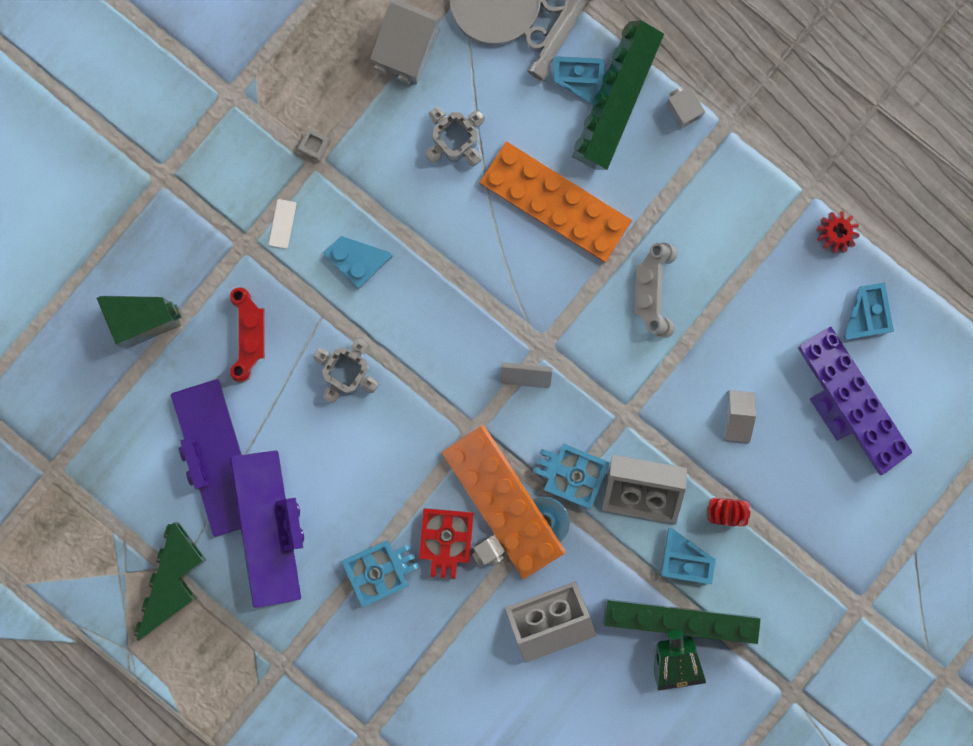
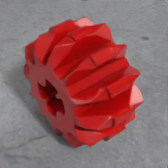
M840 211L837 216L834 212H830L828 218L823 217L820 220L823 226L816 228L817 232L823 234L817 238V241L825 240L826 243L822 248L826 250L832 246L831 252L833 254L837 253L838 249L842 253L847 252L848 247L853 248L856 245L853 239H857L860 236L859 233L853 231L859 227V224L851 225L852 215L844 219V211ZM837 227L839 228V232L843 233L839 238L837 237V233L833 232V230Z
M712 498L707 506V520L712 524L744 527L748 525L750 518V504L747 501L738 499Z

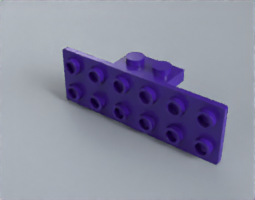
M832 327L826 328L798 347L799 352L824 389L811 397L810 401L836 441L853 434L880 476L912 454V450Z
M215 379L171 393V398L184 437L183 440H180L182 446L179 447V453L182 461H186L189 471H186L189 485H194V488L200 491L214 537L240 530L230 457L242 455L220 381Z
M277 450L230 457L252 605L254 608L300 600L301 592L294 549L303 548L304 532L300 528V507L296 503V497L289 499L285 497L279 453Z

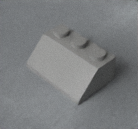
M612 455L602 511L676 524L686 491L687 468Z
M576 581L505 608L525 663L597 636Z

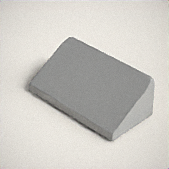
M504 362L502 363L501 383L549 388L553 368Z

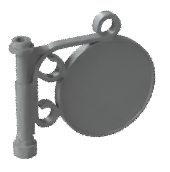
M450 0V7L457 26L465 35L476 42L498 46L512 43L525 35L527 44L531 49L542 50L539 59L529 67L528 73L540 81H545L549 74L548 69L551 62L576 24L575 21L587 2H593L594 0H566L565 6L550 7L546 2L547 0ZM541 5L549 13H561L548 35L544 28L533 27L539 16ZM534 33L547 35L541 44H534L530 40Z

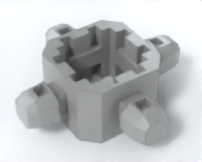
M435 107L429 112V117L434 125H436L433 128L432 135L436 146L432 145L426 151L425 156L431 163H436L442 158L443 154L449 161H459L465 156L464 160L469 165L476 166L481 161V156L476 149L473 150L477 146V131L475 127L478 128L483 124L485 117L479 110L474 111L466 119L462 113L452 112L445 117L446 114L440 108ZM457 122L470 135V138L458 150L452 151L440 136L450 125Z
M358 338L351 346L353 348L352 351L342 347L335 349L330 356V352L318 348L313 356L316 362L322 366L325 364L322 370L323 377L331 386L326 388L323 398L332 404L340 397V390L350 394L357 392L361 385L363 390L374 393L379 385L372 377H366L369 367L367 361L361 358V355H365L368 343L361 338ZM342 355L361 365V370L350 387L330 376L331 371Z

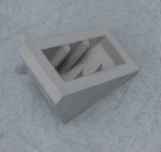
M729 390L725 440L750 443L756 419L755 393Z

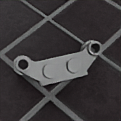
M668 243L653 244L650 248V253L640 265H636L635 314L641 316L649 332L661 338H669L675 328L672 320L663 318L661 315L664 263L670 264L674 262L677 257L675 246Z

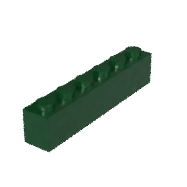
M642 20L630 21L623 28L622 39L612 54V63L603 76V84L600 91L594 97L591 113L586 117L583 132L575 142V151L572 155L574 159L595 170H608L664 33Z
M614 599L605 600L603 618L604 626L660 633L680 630L685 636L758 644L761 618L756 616Z

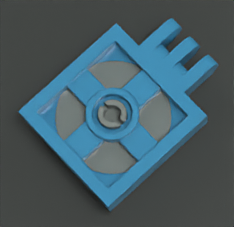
M562 444L558 455L541 449L540 454L549 457V459L545 461L538 458L536 463L545 466V469L543 471L540 468L534 467L533 472L548 478L544 491L591 509L610 462L566 444Z
M386 540L341 561L362 607L409 586L404 574L419 568L418 563H413L409 567L406 563L415 558L414 554L406 557L402 554L411 549L409 544L393 551L389 541Z

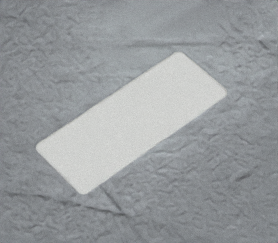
M277 200L269 239L270 246L288 248L296 202Z

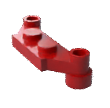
M239 287L233 289L230 293V301L239 311V359L231 367L230 375L233 380L243 383L250 379L251 370L260 359H265V309L258 308L252 301L251 294L245 288ZM242 293V299L237 301L236 295ZM242 367L243 373L237 376L236 370Z

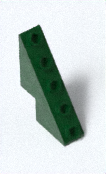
M179 522L168 524L165 529L164 538L167 539L165 547L159 550L156 560L159 563L157 573L153 572L149 582V587L152 590L150 596L144 599L141 611L145 613L142 622L139 621L134 631L137 641L147 637L197 599L183 578L204 563L206 558Z

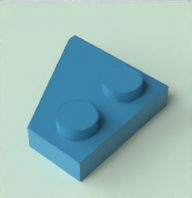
M555 56L553 82L593 104L594 97L600 91L603 84L604 59Z
M340 236L324 252V255L358 289L393 257L388 251Z
M885 282L858 287L844 334V340L894 332Z
M668 528L661 576L712 584L716 559L674 529Z

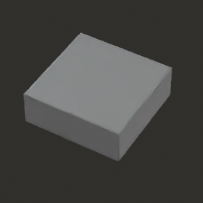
M308 128L297 150L320 162L331 139Z

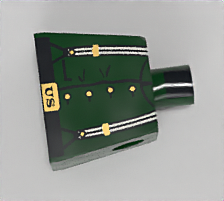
M680 630L670 631L668 633V640L659 641L656 644L654 677L658 691L706 683L693 638H683V633Z

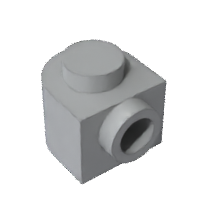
M495 534L472 547L475 551L472 557L479 567L488 563L490 566L495 565L503 559L501 554L505 552Z

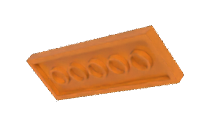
M507 141L480 181V185L604 263H606L632 222L627 216Z
M484 424L441 452L523 580L566 553Z

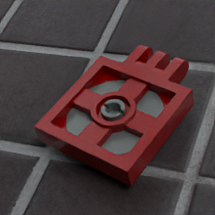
M423 508L419 559L432 560L431 578L436 577V568H441L440 578L445 579L446 569H451L450 579L455 580L457 562L470 563L474 512Z

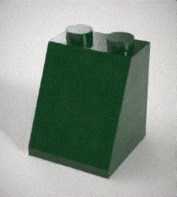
M99 296L96 298L115 344L125 349L182 326L179 321L182 318L179 307L163 297Z

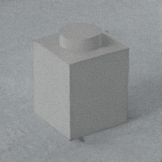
M691 86L686 89L679 87L669 94L670 98H668L666 105L681 129L703 117L705 110Z

